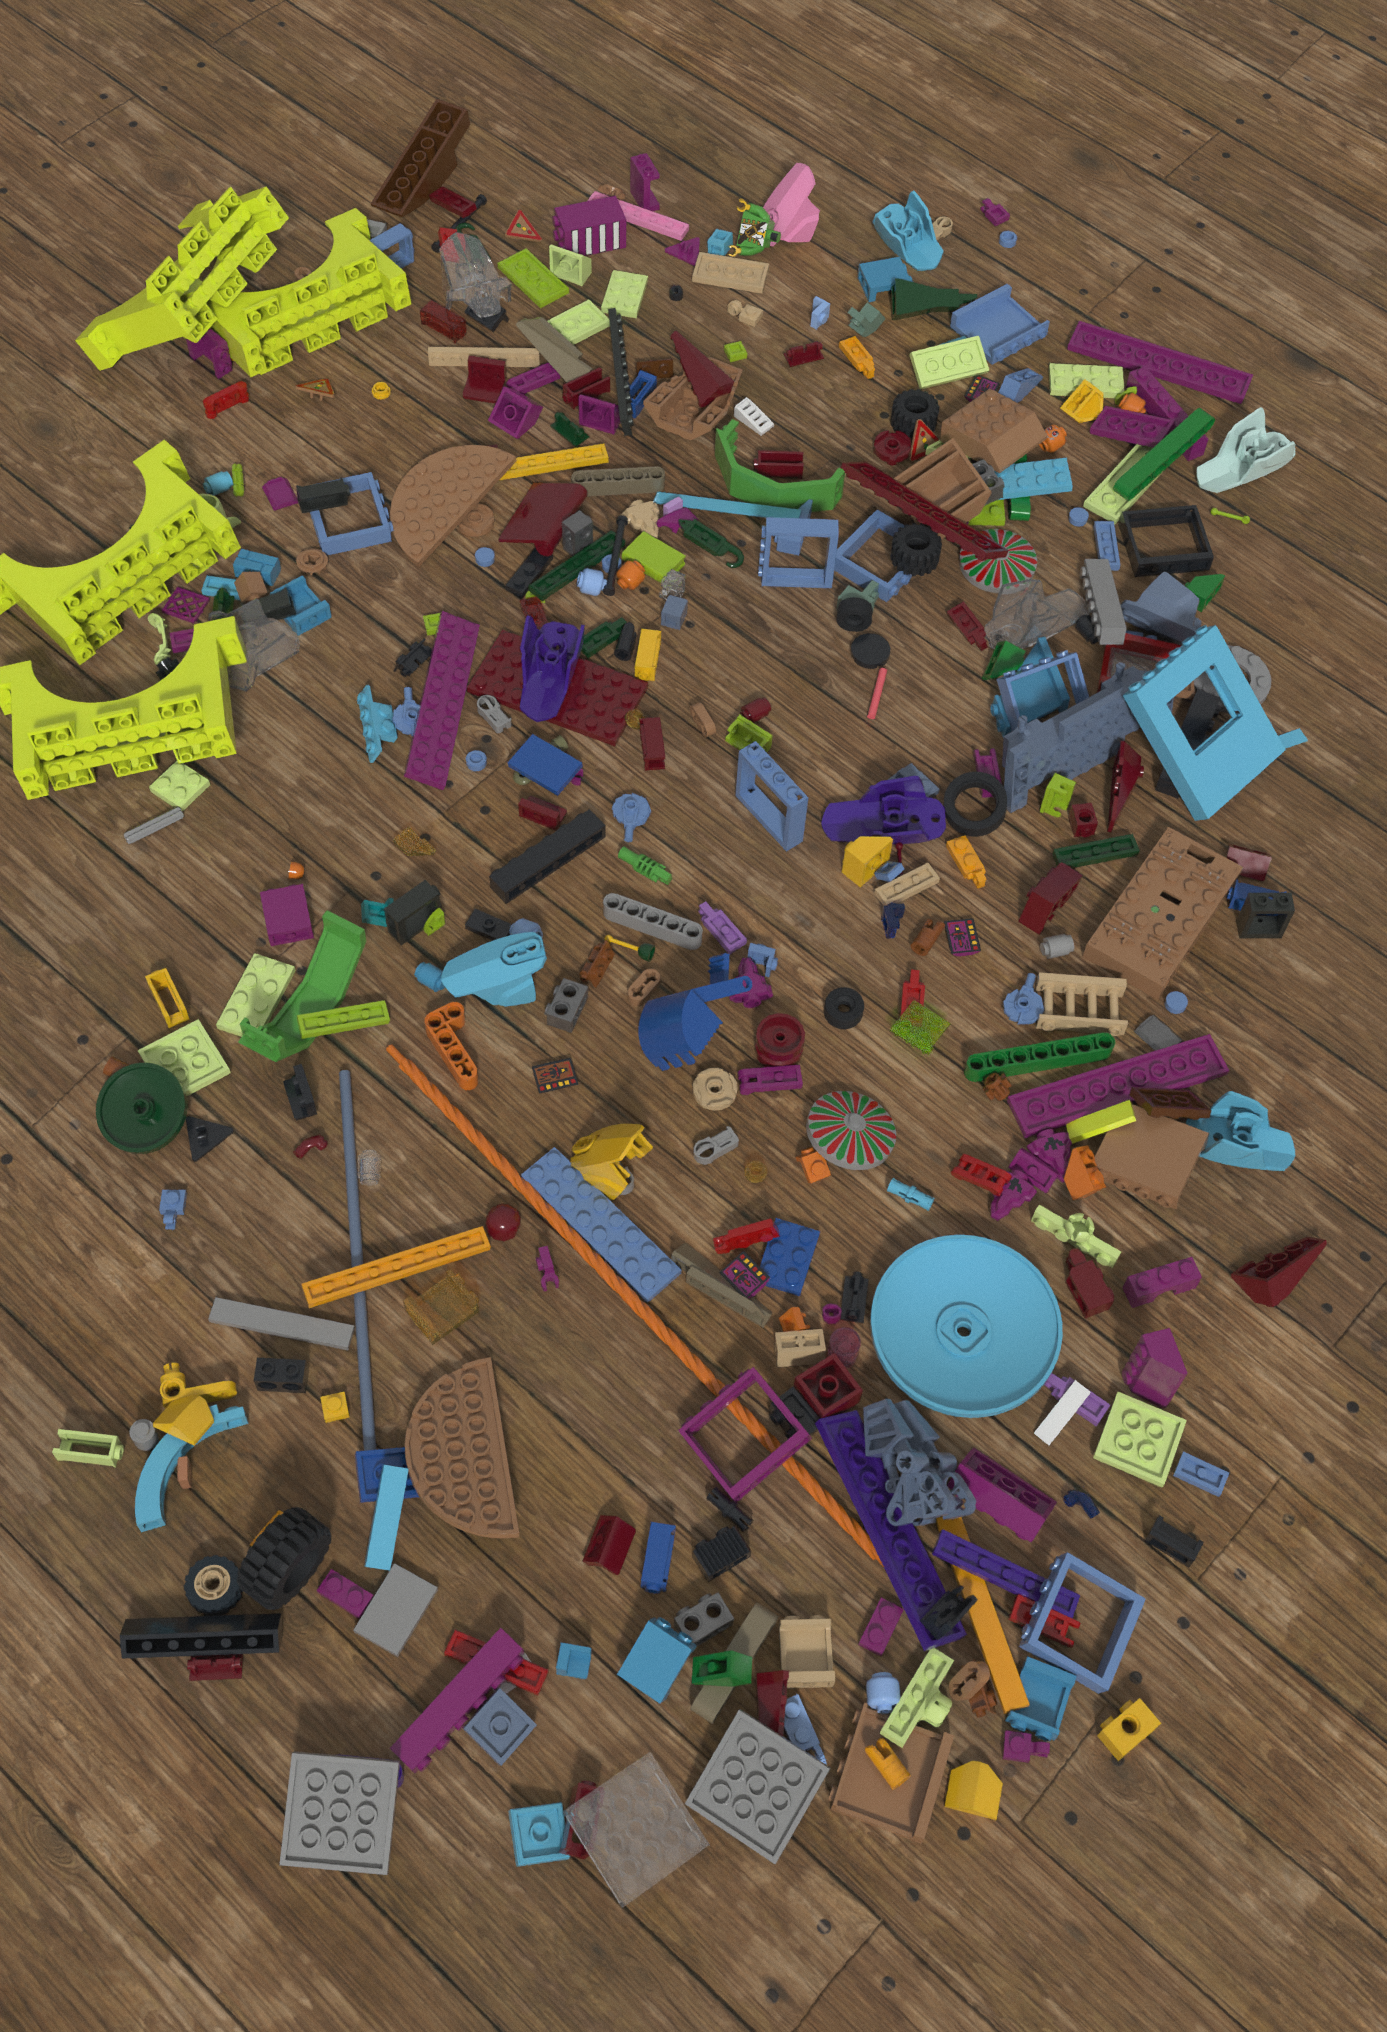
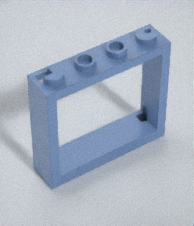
M372 472L342 479L344 484L349 486L350 493L370 489L381 526L327 537L319 510L310 512L320 548L326 555L392 542L391 532L394 531L391 521H387L389 519L387 507L383 508V505H385L382 493H378L380 491L377 479L374 480Z
M876 510L837 549L834 571L864 589L872 580L879 583V598L888 602L893 595L896 596L903 585L909 583L912 574L906 575L903 574V571H899L887 583L850 561L849 558L878 529L894 537L895 532H898L900 527L904 528V525L883 512Z
M766 517V526H762L761 538L764 539H761L760 551H763V553L759 554V565L762 566H758V576H762V586L832 588L839 536L838 520ZM771 535L828 537L825 568L769 567Z
M1068 650L1058 652L1055 658H1042L1039 660V664L1033 665V663L1023 665L1020 671L1010 670L1004 672V677L997 679L1011 731L1017 728L1020 716L1010 683L1012 681L1064 662L1075 703L1078 704L1089 698L1077 652L1068 653Z
M755 741L739 751L735 796L787 852L803 842L808 797ZM756 774L787 807L786 817L755 785ZM797 795H800L802 799L797 800Z
M1066 1552L1056 1556L1054 1563L1050 1564V1576L1044 1580L1040 1587L1042 1594L1039 1601H1036L1030 1610L1032 1617L1029 1624H1026L1021 1631L1023 1634L1019 1647L1053 1667L1076 1675V1681L1099 1694L1108 1691L1146 1599ZM1068 1569L1125 1602L1096 1674L1038 1640Z

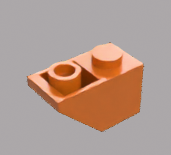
M1088 1145L1072 1149L1064 1181L1072 1200L1086 1198L1106 1188L1104 1177L1095 1163L1094 1154Z

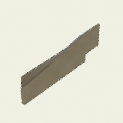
M536 317L534 319L524 318L517 322L516 326L567 383L592 371L590 366L580 360L583 354L543 317Z
M684 1243L673 1251L671 1260L687 1273L686 1283L760 1327H765L772 1316V1312L754 1297L747 1299L740 1295L719 1273L721 1270L689 1244Z

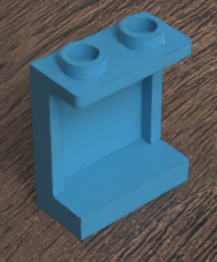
M900 257L859 264L857 278L868 302L876 301V293L891 290V284L895 278L912 282V277L908 275L906 265L902 263Z
M304 576L293 579L291 582L270 592L271 595L281 592L286 588L290 593L296 614L284 618V621L297 636L332 618L330 605L326 600L321 602L307 586Z
M658 1617L657 1619L652 1618L648 1620L617 1675L661 1704L667 1699L671 1692L670 1688L697 1645L692 1643L693 1639L684 1632L677 1633L670 1628L671 1624L668 1621Z
M1027 1656L1019 1676L1030 1705L1020 1710L1010 1711L1007 1713L1005 1721L1011 1723L1010 1726L1016 1730H1029L1036 1733L1035 1736L1041 1740L1055 1741L1059 1736L1060 1724L1070 1691L1074 1686L1077 1676Z

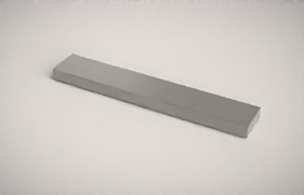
M215 1297L208 1318L211 1323L343 1350H349L355 1330L354 1325L217 1297Z

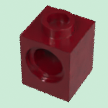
M1092 803L1071 805L1068 819L1073 836L1089 837L1094 835L1098 821Z

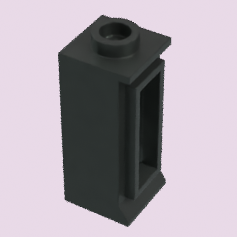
M340 477V480L308 486L296 485L297 501L302 513L348 505L347 497L350 496L349 486L344 484L342 477Z
M286 588L281 592L246 604L241 603V619L244 624L247 623L251 630L296 614L293 599Z

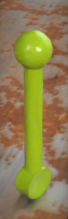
M1212 508L1210 511L1212 515L1218 514L1241 520L1244 524H1248L1250 521L1249 516L1241 517L1218 511L1216 508Z

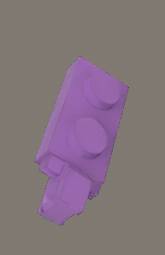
M706 901L699 905L698 912L702 916L701 921L729 955L747 944L745 936L721 909L718 910L716 908L713 910Z
M1051 1373L1044 1385L1052 1391L1051 1395L1059 1401L1075 1380L1064 1376L1060 1379ZM1091 1392L1076 1413L1097 1426L1110 1405Z

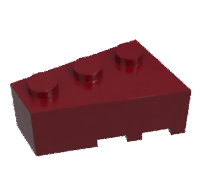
M1062 862L1056 868L1052 867L1047 873L1046 878L1044 876L1041 877L1036 887L1032 886L1028 891L1026 897L1029 899L1018 922L1040 935L1044 930L1047 920L1051 922L1055 916L1053 913L1059 907L1062 908L1076 891L1083 875Z

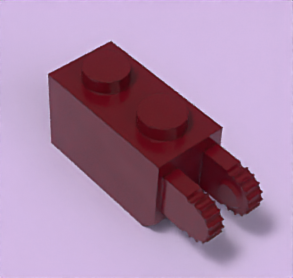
M1072 1248L1066 1258V1265H1068L1070 1272L1065 1283L1086 1319L1109 1310L1114 1302V1293L1109 1286H1106L1102 1271L1098 1266H1095L1093 1260L1087 1261L1079 1249Z

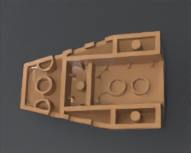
M709 357V360L735 381L731 393L717 397L710 405L700 408L697 395L693 393V386L691 382H688L683 371V375L679 377L676 375L671 378L670 382L661 383L644 400L643 405L657 427L679 435L684 439L693 440L710 432L727 414L743 370Z

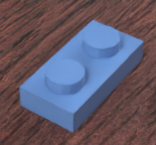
M1183 1452L1173 1476L1220 1497L1229 1472Z

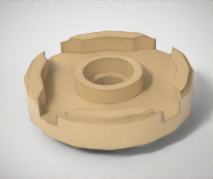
M708 1068L701 1071L694 1080L693 1096L696 1102L703 1108L712 1111L723 1110L735 1101L737 1082L731 1073H727L721 1068ZM712 1089H717L718 1092H717V1093H714V1092H712L711 1090H712Z

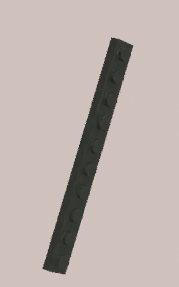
M611 308L608 311L619 415L624 435L628 436L632 435L631 427L634 426V420L632 416V400L629 392L630 385L628 381L626 346L623 337V321L621 314L617 315L616 308Z

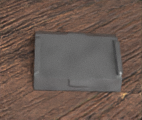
M1155 1014L1148 1017L1134 1031L1154 1051L1184 1041Z

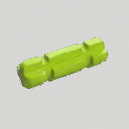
M241 464L232 465L233 494L236 497L244 495L243 469Z

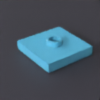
M562 1802L516 1808L508 1811L516 1867L570 1858L569 1855L559 1853L565 1830Z

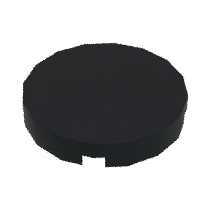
M867 633L855 638L852 642L850 654L855 659L854 662L863 668L875 669L877 666H883L887 663L891 648L884 637Z

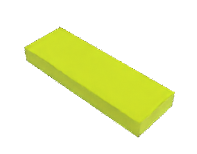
M1128 1100L1080 1117L1066 1124L1069 1139L1073 1144L1135 1122L1136 1117L1132 1103Z

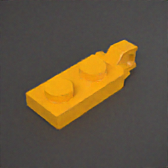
M856 336L840 341L839 348L859 372L862 371L867 379L873 378L875 370L873 357Z
M966 835L947 841L946 848L964 879H972L977 889L984 887L987 881L984 875L986 871Z

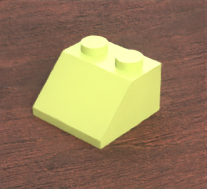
M554 245L549 246L550 271L560 279L583 286L592 273L591 258Z

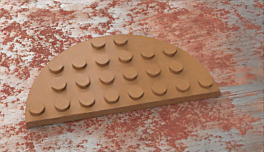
M463 445L436 452L416 464L399 483L390 509L393 534L405 556L420 567L517 461L516 456L490 446Z
M491 1357L478 1359L463 1364L462 1368L455 1370L449 1375L447 1373L444 1374L425 1391L417 1402L405 1436V1460L412 1485L425 1505L434 1514L453 1527L483 1537L518 1538L519 1528Z

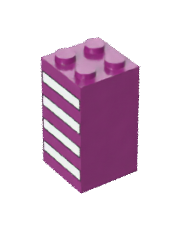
M616 196L554 208L555 216H552L555 227L553 238L554 241L558 242V247L583 256L626 248V217Z

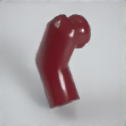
M319 1134L305 1138L293 1153L297 1158L302 1159L313 1147H316L319 1151L324 1150L328 1145V1141Z

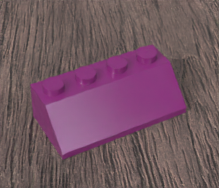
M1170 1328L1143 1334L1122 1371L1123 1381L1129 1386L1132 1393L1161 1409L1168 1406L1188 1374Z
M974 1447L960 1462L955 1471L963 1478L974 1495L977 1510L986 1512L998 1524L1007 1526L1019 1538L1028 1540L1031 1543L1057 1504L1055 1500ZM951 1477L947 1487L952 1490L955 1483Z

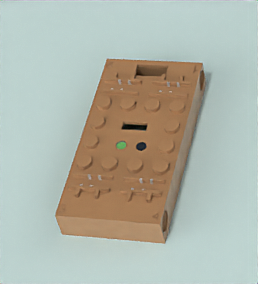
M1168 827L1088 941L1082 958L1118 978L1126 979L1128 984L1158 1000L1226 899L1230 888L1234 886L1236 879L1238 880L1243 867ZM1165 892L1180 900L1181 903L1178 906L1160 896L1161 893Z

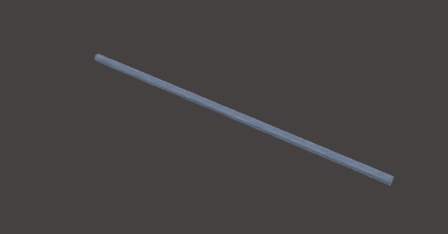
M342 1070L339 1072L346 1189L352 1267L363 1264L351 1076L350 1071ZM365 1291L353 1295L364 1451L376 1450L366 1294Z

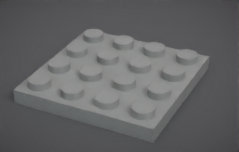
M739 1709L685 1804L776 1864L823 1783L830 1767L745 1711Z
M292 1752L280 1865L387 1875L389 1873L400 1761Z

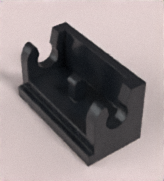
M1159 1515L1145 1542L1189 1568L1195 1561L1204 1542L1200 1539L1199 1541L1192 1539L1164 1522V1517Z
M961 1585L954 1588L951 1592L949 1590L946 1591L920 1620L937 1640L949 1632L978 1600L974 1595H970L966 1599L962 1598L959 1593L964 1587Z

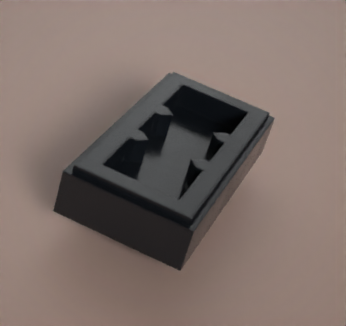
M474 909L465 924V929L490 940H496L509 936L512 924Z

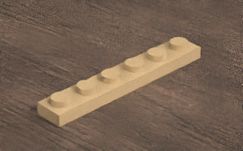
M428 347L429 366H468L469 356L506 361V367L540 366V352L536 348Z

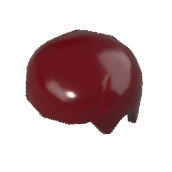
M502 1203L493 1206L486 1216V1231L495 1240L507 1241L513 1239L521 1225L519 1211L509 1204Z

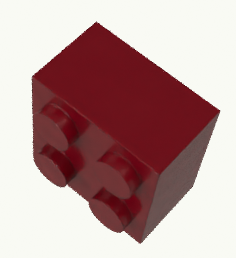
M835 1353L796 1376L793 1385L820 1419L844 1413L860 1402L863 1393L862 1388Z

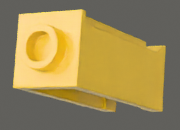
M641 629L635 662V678L643 681H655L661 645V631Z
M166 968L153 971L145 976L149 989L168 1028L190 1020ZM168 987L179 1012L170 1016L157 992Z

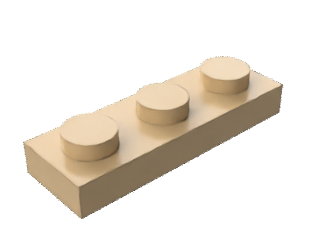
M926 863L876 888L874 894L885 909L939 883L940 877L930 864Z

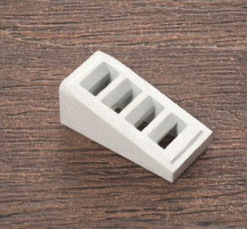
M747 397L735 406L734 417L760 436L774 427V423Z

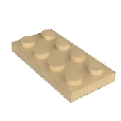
M699 252L692 275V282L762 294L769 270V263Z

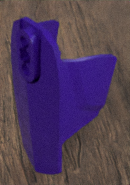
M530 615L526 616L520 646L523 672L520 710L535 722L545 721L557 716L570 686L582 650L585 625L581 624L579 631L571 624L550 622L544 624L538 630L533 618Z
M909 776L880 781L870 786L859 800L829 803L823 814L821 826L826 836L835 842L849 843L850 841L854 842L860 836L891 837L893 839L892 844L898 842L902 844L921 843L942 836L946 830L945 808L937 799L926 797L924 785L919 776ZM937 818L939 822H933L932 819ZM912 819H916V820L919 821V822H918V823H912L911 820H912Z

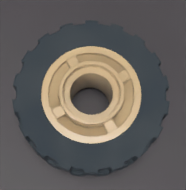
M218 1555L207 1556L195 1562V1565L188 1570L189 1573L185 1577L186 1582L184 1585L185 1595L198 1613H203L205 1616L226 1614L240 1601L243 1590L239 1588L237 1582L239 1569L232 1560L229 1561L227 1557H219ZM213 1582H220L216 1589H208Z

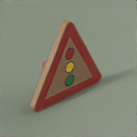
M519 209L509 225L505 236L541 242V236L522 210Z
M328 378L295 385L297 390L310 392L311 399L316 394L320 395V401L325 396L331 398L335 396Z
M921 419L916 420L909 461H915L927 456L925 454L927 447L940 440Z

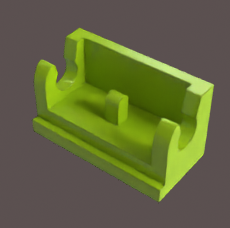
M741 715L727 729L730 733L725 737V741L739 750L755 741L766 752L771 749L773 735Z
M1055 773L1046 788L1040 812H1045L1054 817H1061V813L1055 811L1054 808L1068 809L1076 782Z

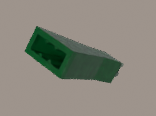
M895 278L891 284L892 320H900L931 312H954L962 304L975 301L977 294H959V289L934 288Z

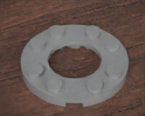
M1228 646L1239 667L1244 669V672H1247L1249 675L1250 687L1261 705L1267 698L1271 688V675L1267 666L1259 656L1240 646ZM1206 671L1194 680L1195 694L1197 689L1220 697ZM1220 698L1218 706H1221L1220 712L1229 713Z

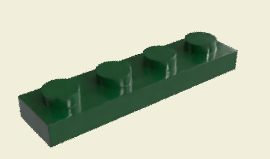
M1128 834L1053 849L1052 855L1057 866L1062 862L1071 868L1137 856L1140 850L1134 835Z

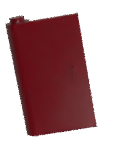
M533 483L500 535L499 542L534 543L536 550L541 555H552L562 539V522L578 512L587 497L586 488L576 483Z

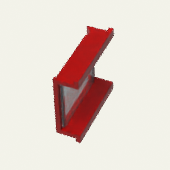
M1125 633L1123 645L1105 646L1097 693L1101 691V683L1110 679L1115 674L1116 664L1119 662L1125 664L1124 670L1134 666L1141 671H1150L1154 662L1158 663L1163 659H1167L1169 652L1181 647V645Z

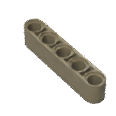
M657 466L579 470L572 474L571 483L584 486L587 490V496L657 493L663 491L665 487V471Z
M757 1602L726 1651L732 1650L751 1656L753 1661L779 1616ZM704 1685L690 1710L713 1724L736 1686Z

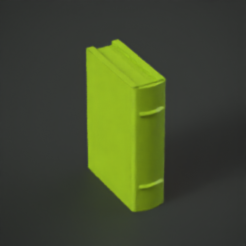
M644 531L622 552V561L633 562L635 560L639 562L645 569L644 574L663 585H666L685 565L684 558L686 555Z

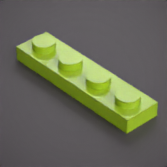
M385 1000L297 1015L301 1039L384 1025L390 1022Z

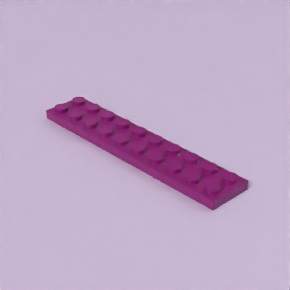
M1082 321L1078 322L1067 348L1069 351L1133 371L1145 366L1156 378L1239 404L1243 403L1253 374Z
M444 611L441 612L404 773L406 778L440 790L445 788L480 627L479 624Z
M1208 1034L1008 1096L1007 1102L1024 1138H1028L1047 1129L1066 1126V1124L1080 1117L1122 1103V1101L1130 1100L1132 1104H1136V1101L1129 1095L1131 1087L1181 1090L1228 1075L1229 1069L1211 1035Z

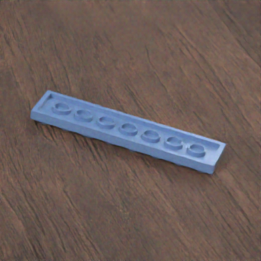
M555 1147L520 1175L539 1192L543 1200L549 1203L564 1218L566 1223L575 1229L588 1243L590 1248L598 1253L646 1303H649L681 1274L682 1270L600 1190L584 1180L581 1172L573 1168L571 1162Z

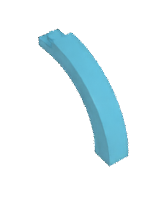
M217 1404L210 1406L209 1409L214 1423L196 1444L216 1433L249 1424L244 1407L233 1406L220 1413ZM168 1433L151 1452L137 1485L135 1516L136 1524L141 1532L166 1525L164 1499L169 1479L178 1464L179 1457H183L194 1447V1445Z

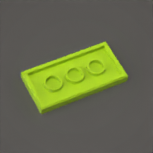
M527 248L497 263L498 269L539 308L569 294V288Z

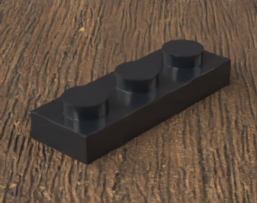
M535 548L506 584V591L523 598L528 592L529 585L535 582L552 562L553 554L543 556Z

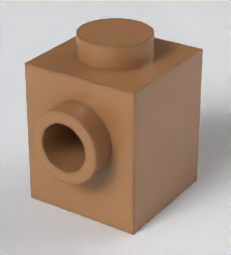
M242 572L234 582L241 603L260 599L268 593L260 572Z

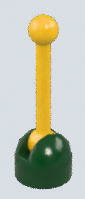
M606 935L604 938L608 943L612 942L638 951L639 957L648 962L652 960L655 954V945L644 943L637 947L614 939L611 935Z

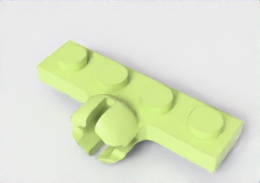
M1038 1205L1031 1222L1035 1223L1039 1229L1051 1232L1060 1241L1068 1242L1083 1254H1089L1096 1258L1100 1264L1111 1268L1114 1267L1121 1251L1093 1235L1094 1223L1090 1217L1086 1220L1083 1218V1213H1075L1066 1220Z
M935 1648L929 1650L901 1696L900 1701L881 1729V1735L903 1748L920 1720H924L934 1727H939L943 1723L952 1707V1701L939 1691V1686L952 1666L953 1659Z

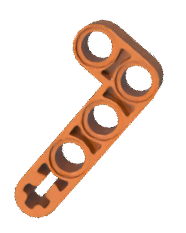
M451 1002L426 1015L424 1021L426 1034L458 1085L464 1090H472L478 1085L477 1068L454 1033L465 1024L464 1007L461 1003ZM449 1041L450 1043L443 1044L442 1042ZM454 1058H461L458 1061L453 1060Z

